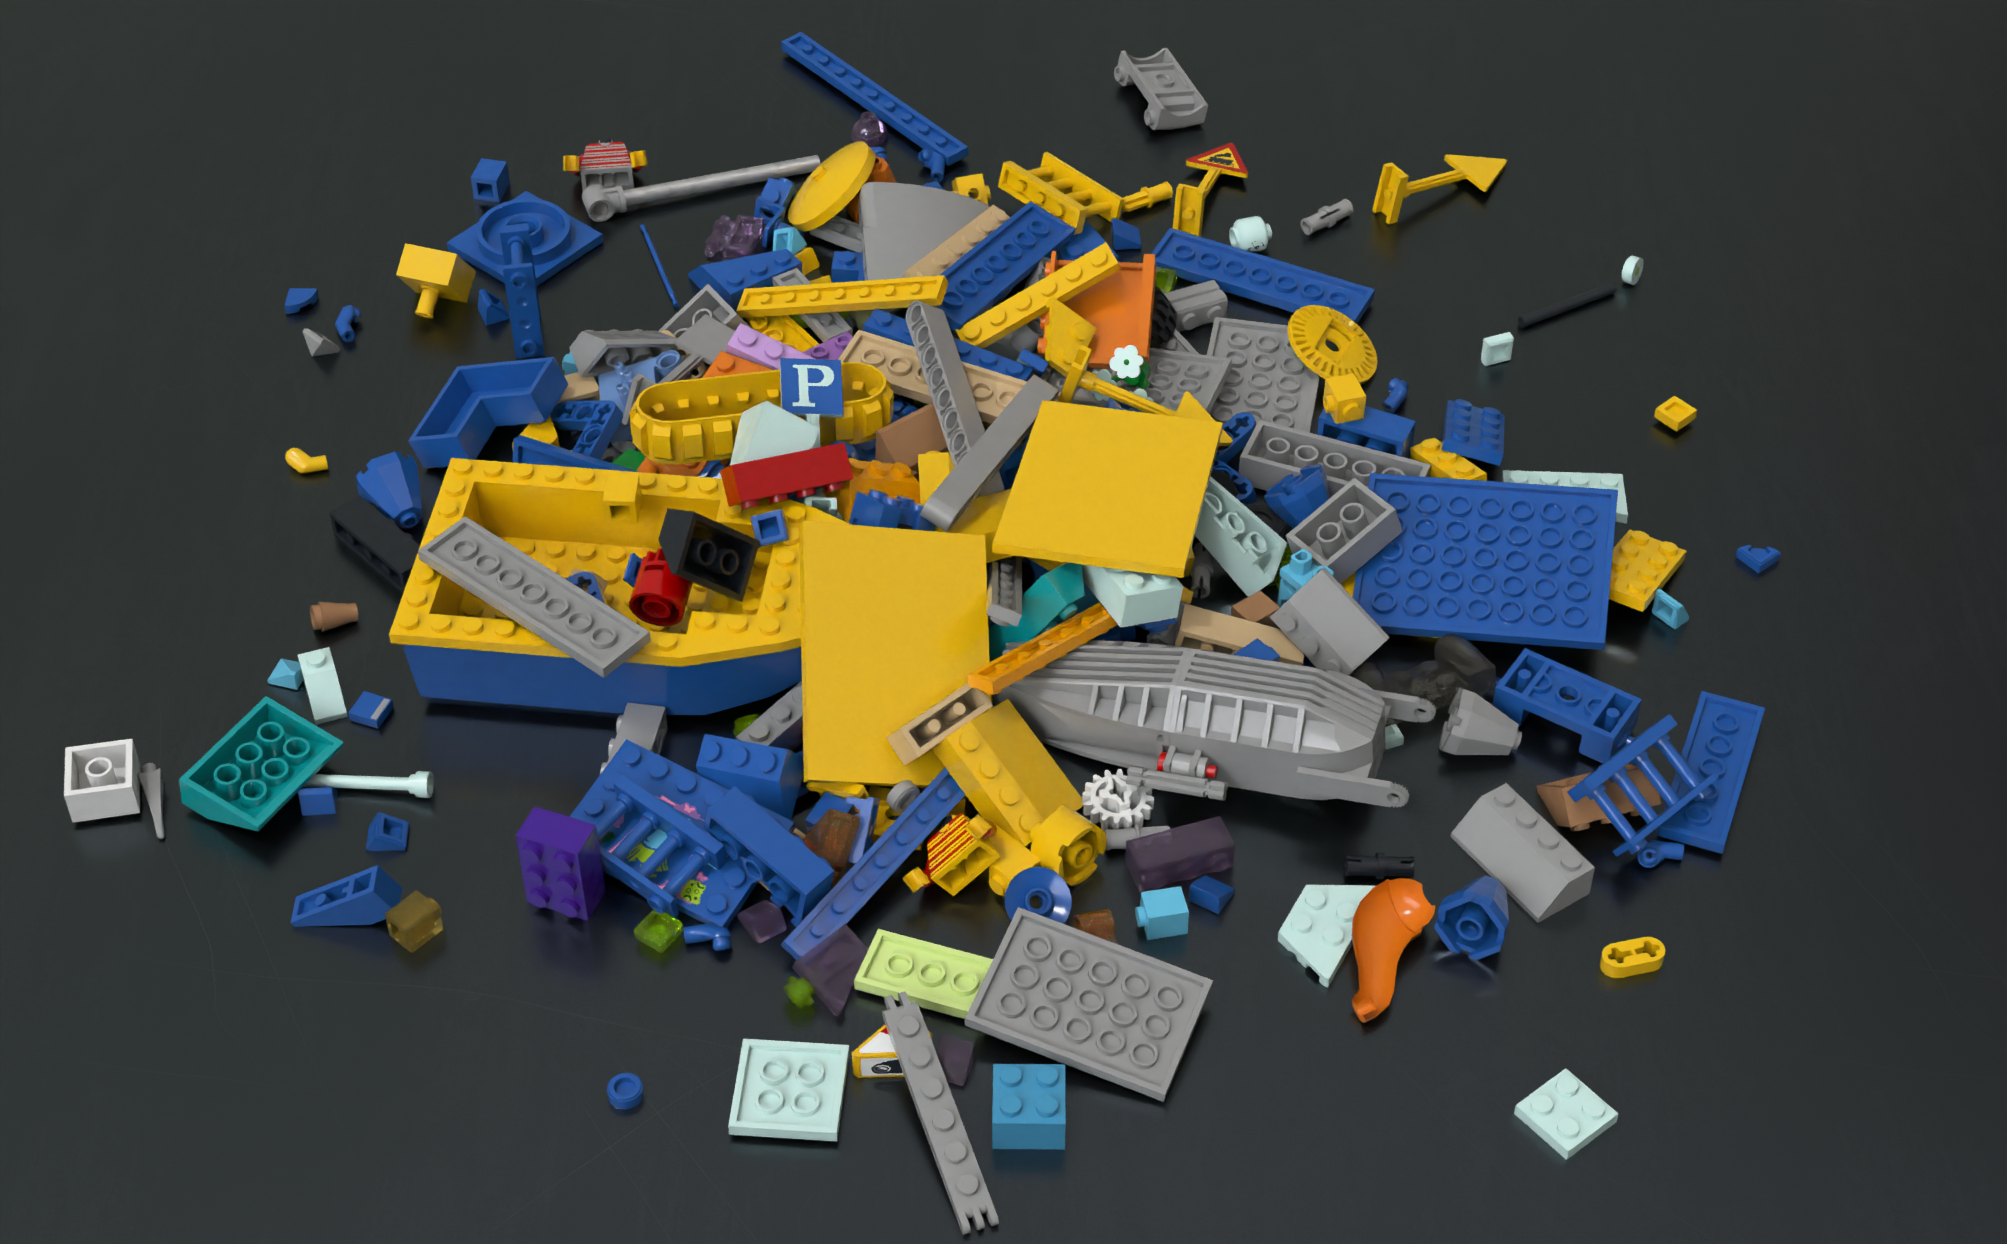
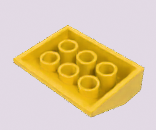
M1009 699L999 703L954 731L933 750L982 818L998 825L1025 847L1032 844L1029 835L1033 826L1039 822L1043 823L1061 805H1066L1074 811H1078L1084 806L1082 805V797Z

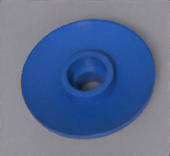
M1032 867L1019 872L1012 878L1005 892L1004 903L1007 915L1011 921L1017 908L1020 907L1064 924L1071 911L1072 898L1067 883L1060 875L1047 868ZM1032 897H1037L1040 900L1041 905L1039 909L1031 906L1030 899Z

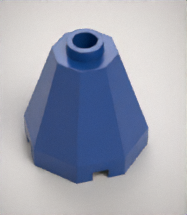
M394 451L371 459L366 464L368 470L364 474L360 471L356 475L359 495L368 503L375 504L379 512L386 518L393 519L398 528L407 529L414 527L423 517L418 469L413 456L407 455V458H404L401 453Z
M1321 464L1300 469L1302 475L1294 477L1293 474L1284 477L1266 492L1267 495L1264 498L1270 509L1293 529L1330 499L1327 476Z
M1486 875L1482 876L1442 900L1434 929L1450 951L1459 954L1460 949L1471 952L1468 957L1478 960L1501 950L1509 924L1507 892L1498 879Z

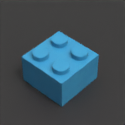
M993 1064L992 1149L1065 1150V1064Z

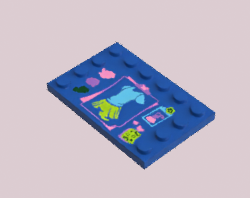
M626 739L570 817L596 825L617 802L613 783L623 774L707 832L704 829L706 810L725 795L729 789ZM757 804L766 813L778 818L787 831L791 834L794 832L795 823ZM633 810L631 812L626 811L599 840V845L611 853L642 820L641 816ZM659 828L656 830L651 829L622 861L637 871L666 840V833ZM685 846L677 847L648 880L663 889L693 856L692 851ZM726 852L728 861L720 870L711 864L702 865L674 898L679 911L704 924L709 923L728 928L759 881L754 883L747 875L740 857L733 860ZM603 869V872H605V873L609 874L610 876L616 878L615 876H613L612 874H610L608 871H606L605 869Z

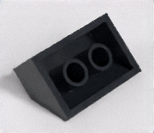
M667 508L659 542L671 574L738 602H743L760 541L696 512Z

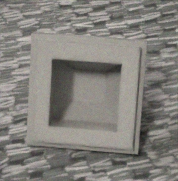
M304 328L303 335L312 357L339 352V346L324 335Z

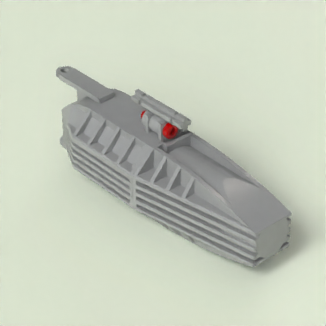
M1089 640L1086 645L1073 649L1066 656L1048 663L1043 669L1036 670L1025 676L1023 680L1005 687L1000 693L993 694L995 706L1009 699L1040 742L1094 760L1128 768V776L1126 778V784L1140 787L1145 785L1146 788L1206 797L1208 795L1210 799L1222 801L1226 799L1228 787L1299 799L1328 800L1337 798L1384 807L1393 806L1394 808L1396 806L1398 808V806H1405L1409 799V793L1403 785L1400 786L1396 782L1393 784L1391 781L1375 779L1386 749L1385 727L1388 718L1411 722L1420 721V723L1423 721L1425 723V721H1431L1436 713L1435 705H1432L1433 703H1430V700L1427 701V699H1420L1416 696L1373 690L1356 678L1332 670L1185 647ZM1028 641L1006 643V650H1003L1002 655ZM1420 708L1425 710L1426 712H1420L1417 709Z

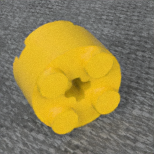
M1061 805L1043 823L1035 824L1029 835V838L1032 840L1030 852L1041 860V867L1056 872L1070 886H1076L1092 875L1098 866L1094 861L1098 853L1104 855L1107 845V837L1104 830L1066 805Z

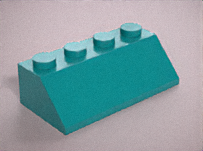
M1066 563L1043 574L1022 596V616L1018 626L1012 624L1002 626L995 623L989 629L990 662L1002 656L1003 650H1006V643L1029 641L1057 626L1061 619L1063 621L1068 619L1078 610L1076 604L1085 596L1082 564Z

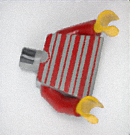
M602 138L598 143L586 145L584 154L580 156H563V171H569L577 177L581 176L583 192L587 187L594 184L602 185L606 189L614 188L618 185H621L623 189H633L632 172H640L643 166L648 165L645 150L627 151L625 143L613 142L610 138Z

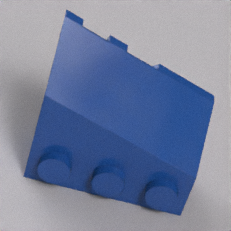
M782 249L701 265L690 271L688 277L701 290L709 284L737 313L736 310L744 289L773 287L772 277L798 268L802 274L803 272L802 262L788 249Z

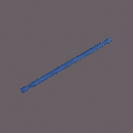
M642 224L640 228L644 233L647 245L668 294L672 299L673 306L678 307L679 303L675 298L674 291L650 235L646 231L647 228Z

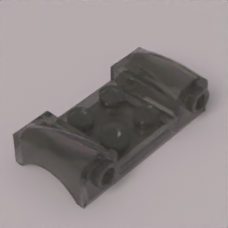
M1453 633L1445 635L1437 641L1434 648L1435 660L1425 661L1413 668L1396 671L1390 676L1385 674L1376 663L1369 662L1358 666L1351 676L1365 683L1373 690L1416 696L1420 699L1430 700V703H1433L1432 705H1435L1434 708L1436 709L1450 705L1459 688L1474 692L1477 695L1496 688L1495 665L1469 641ZM1420 708L1417 709V710H1419L1420 712H1426V711L1423 710V709H1420ZM1388 718L1386 727L1405 720Z

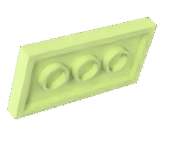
M878 929L854 979V989L882 997L892 995L894 1000L899 1001L898 993L905 991L910 1003L917 1001L919 1007L965 1019L993 959Z

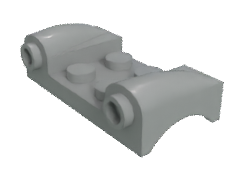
M1162 48L1156 54L1146 58H1135L1126 51H1120L1118 65L1114 69L1115 80L1122 86L1136 84L1149 103L1148 108L1144 112L1146 125H1149L1153 130H1173L1204 123L1208 104L1168 48Z

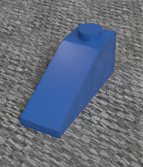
M379 865L296 896L291 924L294 927L371 925L398 915L403 888Z

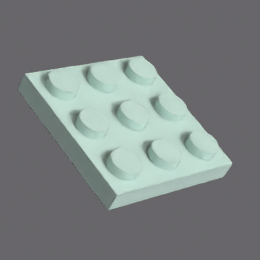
M743 1039L728 1125L729 1135L837 1142L850 1054L849 1045Z

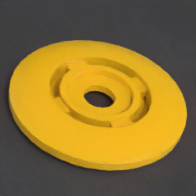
M1320 305L1301 307L1291 316L1287 326L1289 342L1300 360L1314 373L1324 379L1354 373L1360 385L1367 382L1375 373L1377 368L1375 348L1362 328L1349 317L1334 309ZM1329 340L1335 343L1339 351L1336 352L1329 349L1325 341Z

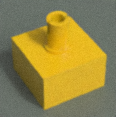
M405 243L396 276L412 290L421 293L415 314L432 319L438 297L467 303L476 271L458 254Z

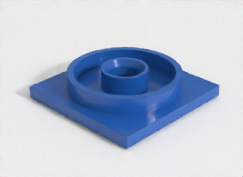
M525 191L513 200L501 203L488 210L480 218L479 222L448 241L447 248L448 251L458 254L465 261L505 284L503 265L505 264L499 226L528 223L529 232L531 233L530 240L536 283L538 286L604 241L602 233L568 215L556 204L542 200Z

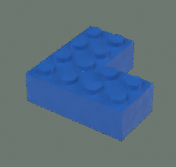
M554 357L457 366L408 442L423 468H443L449 466L451 458L476 460L496 426H515L518 424L546 422L567 388L568 382Z

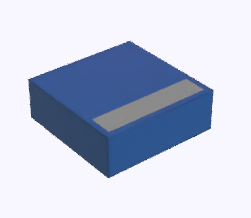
M364 691L348 712L350 721L378 729L394 708L393 700Z

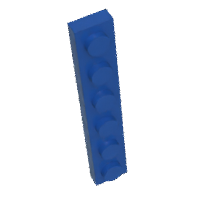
M876 308L863 324V331L914 346L906 319ZM953 338L962 362L1027 382L1033 376L1034 368Z

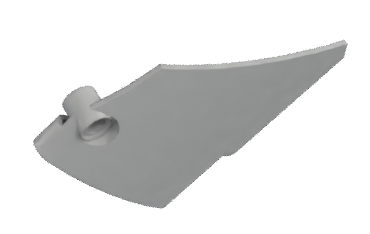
M868 182L864 184L859 192L858 216L859 228L862 234L861 242L865 281L902 278L907 269L990 206L973 198L933 187L891 182ZM902 308L879 309V310H882V311L888 312V313H890V314H893V313H895L896 311H898V310H900V309H902Z

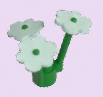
M1128 345L1124 349L1117 348L1115 350V357L1110 359L1109 365L1112 370L1117 371L1116 376L1111 377L1110 372L1106 369L1092 372L1097 375V378L1117 386L1116 382L1120 380H1125L1130 386H1139V389L1131 393L1154 402L1152 398L1147 397L1146 389L1150 386L1147 380L1151 374L1150 366L1145 362L1143 356L1138 355V349L1134 345ZM1091 390V393L1095 394L1094 396L1098 401H1102L1103 399L1105 401H1108L1110 398L1094 390Z

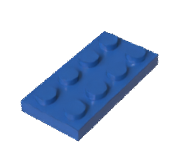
M1448 400L1444 415L1441 450L1500 466L1504 453L1505 415L1495 408L1484 407V409L1474 407L1466 400Z

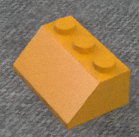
M849 458L854 479L843 483L844 489L826 493L825 488H822V493L825 494L826 498H837V511L847 523H849L857 491L869 494L870 489L887 493L889 497L897 498V495L914 499L916 503H920L919 481L913 476L911 469L900 462L892 464L882 463L877 460L869 462Z

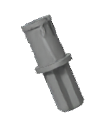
M1134 824V828L1104 830L1107 837L1106 851L1135 848L1136 851H1140V847L1167 846L1172 841L1171 829L1167 825L1139 827L1138 824Z

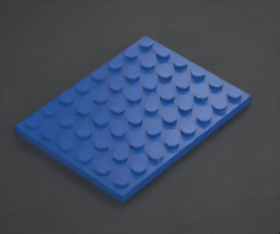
M1370 473L1368 488L1396 509L1403 532L1356 571L1352 598L1385 633L1593 650L1605 649L1618 490Z

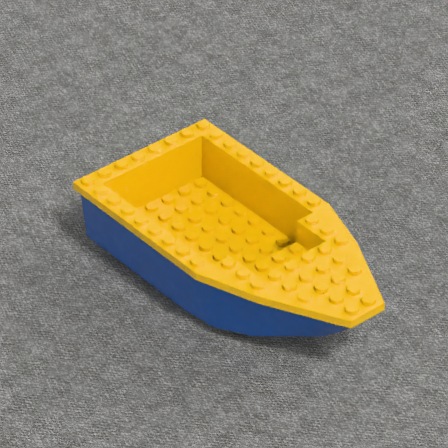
M451 458L419 549L466 516L563 578H568L572 569L592 571L607 581L604 596L608 606L648 630L651 641L603 678L422 562L417 553L389 632L390 642L402 644L419 695L424 697L623 714L627 702L663 706L666 708V715H707L769 698L802 681L799 523L802 521L837 524L849 523L817 508L790 499L775 504H770L769 499L759 501L760 506L747 510H741L740 505L729 507L723 481L720 478ZM607 474H639L642 500L638 524L606 523L603 496ZM667 508L696 512L754 539L755 535L751 516L782 509L785 513L789 540L758 548L743 602H738L693 583L683 619L676 625L656 626L646 623L637 618L629 608L633 587L625 582L623 577L630 554L635 553L643 559L648 551L656 554L658 548L662 549L659 536Z

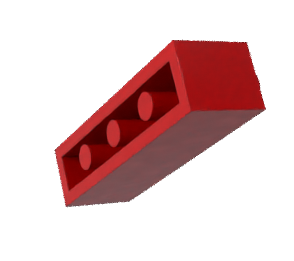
M845 442L734 464L720 470L728 506L740 505L741 510L760 506L759 501L769 499L770 504L784 502L788 500L787 495L797 493L798 498L815 495V489L825 488L826 493L844 489L843 483L854 479Z

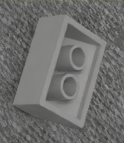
M617 329L609 331L585 330L578 335L569 348L580 377H593L616 370L614 366L617 362H622L624 366H629L657 357L667 350H675L677 346L674 343L677 338L658 331H643L642 329L632 331H618Z
M1324 567L1270 617L1316 668L1332 670L1346 675H1350L1390 638Z

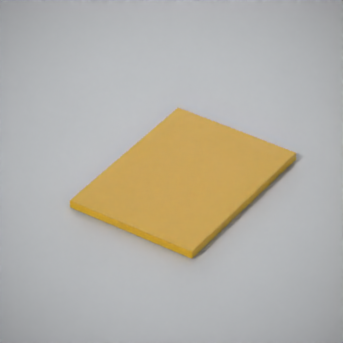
M1042 400L992 543V552L1184 578L1219 446L1223 422Z
M802 521L799 523L804 782L896 786L904 780H910L917 787L926 788L945 768L933 751L940 743L904 766L886 738L967 684L969 673L990 662L988 615L986 614L987 571L985 536ZM986 694L989 700L991 701V695Z

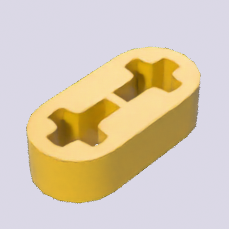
M1641 937L1609 944L1602 951L1600 969L1605 975L1612 978H1624L1656 971L1663 964L1666 951L1665 946L1660 940L1653 937Z

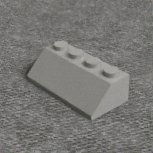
M1507 783L1481 796L1451 832V838L1492 878L1498 879L1506 892L1537 923L1590 894L1595 867Z

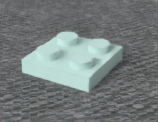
M1566 1068L1515 1106L1514 1114L1566 1160L1615 1124L1619 1114Z

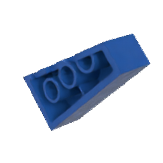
M734 786L706 810L704 829L712 837L724 844L725 851L733 860L741 858L747 875L753 882L762 881L772 893L770 900L778 908L784 905L793 914L794 918L791 922L795 927L830 892L834 870L825 858L818 857L807 848L805 842L799 836H793L787 831L778 818L760 808L751 795L743 793Z

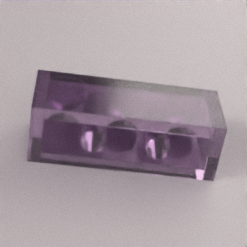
M1218 816L1126 841L1125 864L1139 892L1233 867L1235 844L1221 817Z

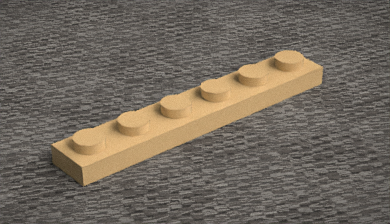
M993 204L907 269L902 278L939 276L1010 217Z

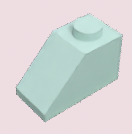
M327 647L298 654L315 724L348 717L330 648Z

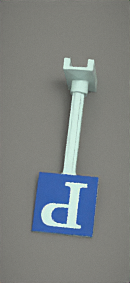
M780 358L782 409L795 416H804L807 422L820 428L819 417H843L841 360ZM820 429L812 449L820 447ZM822 488L815 489V495L805 497L803 504L835 516L837 498H826L825 494L822 493Z

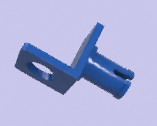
M759 196L755 203L754 218L767 224L764 229L762 246L767 248L773 241L774 230L792 226L784 223L785 207ZM762 207L770 208L774 213V217L765 216L762 212ZM797 229L801 236L804 237V232Z

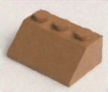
M933 402L876 431L875 460L882 463H903L911 469V473L918 481V454H925L929 451L948 452L950 454Z
M1629 763L1625 765V768L1628 770L1627 776L1650 806L1661 804L1659 793L1639 767ZM1592 772L1537 785V791L1557 826L1570 827L1571 831H1580L1590 828L1589 822L1600 820L1601 824L1611 823L1594 799L1590 800L1586 795L1577 802H1574L1567 793L1568 790ZM1608 779L1603 783L1606 787L1604 791L1622 814L1630 812L1631 816L1640 815L1616 782L1611 783Z

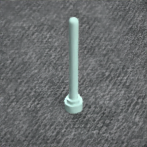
M417 771L416 774H411L409 777L315 774L303 787L407 790L410 794H415V797L430 798L434 788V777L432 772Z

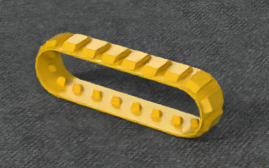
M861 362L841 363L843 417H819L820 447L827 446L834 441H845L850 444L868 442L876 438L877 430L890 424L894 414V391L891 389V383L886 379L881 370ZM780 369L671 381L650 386L640 393L629 412L633 444L641 451L643 456L661 464L678 465L732 458L742 412L765 401L781 408ZM797 416L806 421L804 416Z

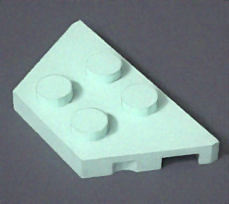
M1306 885L1278 932V941L1288 951L1293 952L1297 960L1305 968L1310 966L1320 976L1319 982L1327 988L1353 945L1351 936L1352 922L1359 903L1375 886Z

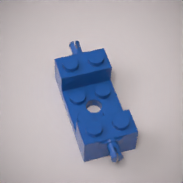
M1526 648L1502 679L1490 673L1485 678L1484 686L1495 690L1493 706L1518 723V726H1521L1530 712L1579 733L1582 735L1579 753L1596 761L1606 762L1635 739L1630 734L1637 725L1642 699ZM1566 695H1570V696L1574 697L1575 699H1574V700H1565V699H1563L1562 697H1564V696H1566Z

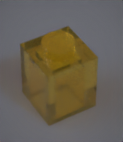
M417 890L385 913L389 935L411 953L443 930L440 916L442 910L439 904L431 897L427 899Z

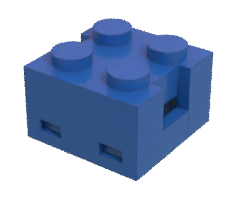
M870 489L869 494L857 491L849 519V524L922 531H935L936 525L920 516L924 507L923 504L916 503L914 499L897 495V498L889 497L887 493Z

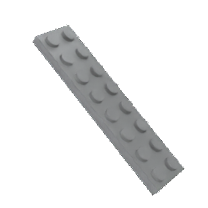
M466 516L418 550L419 559L603 678L651 641L648 630Z

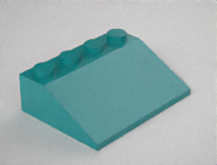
M265 696L179 779L182 804L209 820L259 831L344 746V742Z

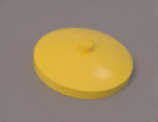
M858 141L846 145L823 161L810 174L795 195L788 212L789 222L797 229L806 232L823 225L838 214L855 197L867 181L875 164V152L865 142Z

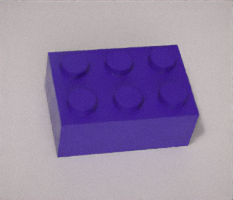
M534 806L515 835L527 902L539 908L545 907L561 912L568 917H577L588 921L606 892L597 827L595 824Z

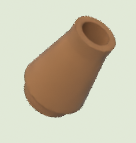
M318 601L317 605L310 606L312 627L314 630L321 629L322 632L350 622L358 621L356 603Z

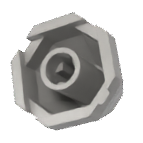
M1462 688L1458 689L1448 711L1450 714L1448 722L1445 721L1442 729L1439 749L1454 755H1509L1511 749L1516 751L1522 737V732L1518 731L1519 724L1476 693Z

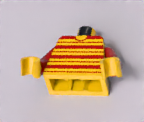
M964 814L945 817L941 822L942 829L932 836L927 843L928 859L925 870L922 871L919 867H916L903 877V881L913 893L921 887H928L937 883L952 896H955L1001 857L989 839L996 835V825L992 821L983 819L979 814L972 819H969Z

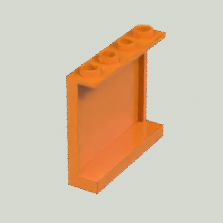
M1052 251L1051 262H1046L1045 277L1073 261L1057 260L1056 251ZM1144 254L1143 263L1118 262L1121 267L1120 270L1063 302L1065 306L1097 328L1088 345V348L1092 349L1087 368L1111 369L1109 362L1112 357H1115V350L1117 348L1124 349L1128 345H1134L1138 349V355L1143 356L1145 362L1149 365L1157 271L1155 254ZM1049 311L1040 316V330H1044L1043 338H1038L1037 351L1038 355L1043 356V360H1045V348L1047 347L1045 332L1046 325H1049Z

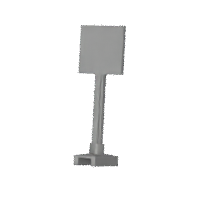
M705 314L675 340L674 345L691 355L658 384L680 381L702 362L711 365L720 351L726 352L727 344L735 331ZM640 373L633 378L622 419V424L626 426L630 423L629 412L637 397L643 390L657 384Z

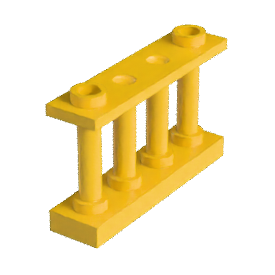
M1048 152L1043 154L1040 168L1028 171L1012 161L1003 162L998 187L1024 204H1028L1030 201L1074 227L1076 229L1074 235L1082 233L1086 217L1099 214L1112 222V218L1119 219L1124 202L1122 197Z

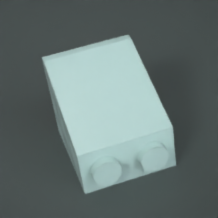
M768 401L762 402L742 412L730 465L812 449L820 428Z

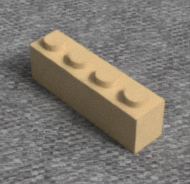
M1184 604L1177 625L1174 646L1233 655L1258 638L1280 655V662L1303 665L1304 654L1281 629Z

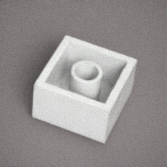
M133 739L65 748L64 798L72 822L140 813V779L138 777L140 762Z

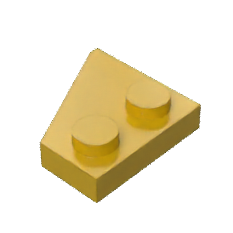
M1053 297L1046 302V308L1050 309L1049 325H1046L1045 332L1047 339L1045 361L1052 368L1067 377L1080 345L1088 347L1097 328Z

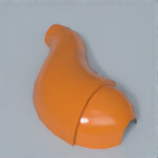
M1387 879L1375 886L1360 901L1353 916L1351 936L1358 966L1359 990L1352 998V1006L1357 1017L1363 1023L1376 1018L1389 1006L1394 993L1397 964L1401 953L1409 942L1421 935L1422 929L1428 925L1435 913V905H1431L1424 896L1422 883L1413 879Z

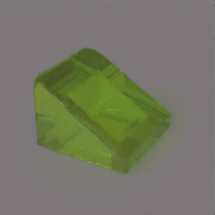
M1157 267L1155 285L1160 288L1163 294L1172 292L1178 278L1176 270Z

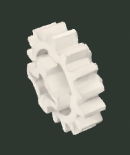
M1118 769L1116 775H1112L1109 770H1105L1103 778L1095 774L1093 775V783L1086 782L1085 792H1082L1083 814L1090 815V821L1094 824L1100 822L1102 830L1107 829L1108 826L1113 827V829L1122 827L1132 828L1133 824L1143 827V819L1149 820L1151 818V810H1153L1154 797H1152V788H1146L1145 785L1140 787L1126 784L1127 776L1123 775L1122 769Z

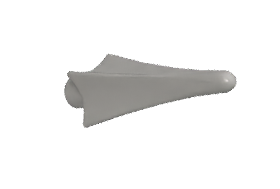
M147 763L143 766V773H138V777L152 813L158 839H164L163 796L165 781L161 778V768L156 769L154 763Z

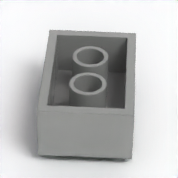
M1353 478L1286 535L1292 554L1301 549L1307 550L1312 554V562L1318 567L1327 566L1334 571V578L1341 584L1403 531L1396 509L1356 478Z

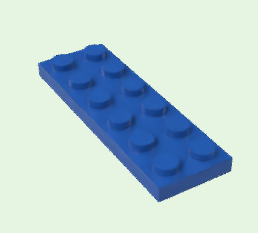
M1701 691L1681 757L1700 781L1713 773H1716L1719 778L1709 785L1712 790L1711 793L1698 802H1695L1693 799L1658 827L1656 836L1723 854L1765 707ZM1676 772L1671 788L1678 797H1681L1689 788Z

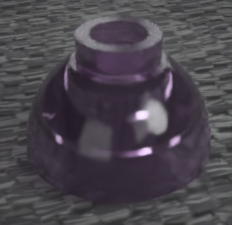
M873 112L862 113L861 118L855 122L851 130L853 142L862 141L869 147L881 145L888 137L884 123Z

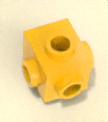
M982 173L958 177L951 182L953 191L950 192L967 197L970 194L973 199L987 205L988 201H991L990 189L988 185H984Z

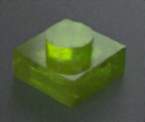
M653 909L634 929L635 939L663 953L683 932V925L681 921L666 913L660 914Z

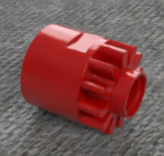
M661 548L657 549L656 554L648 551L646 557L642 559L630 597L629 608L637 618L646 623L656 626L676 625L683 619L693 582L671 574Z

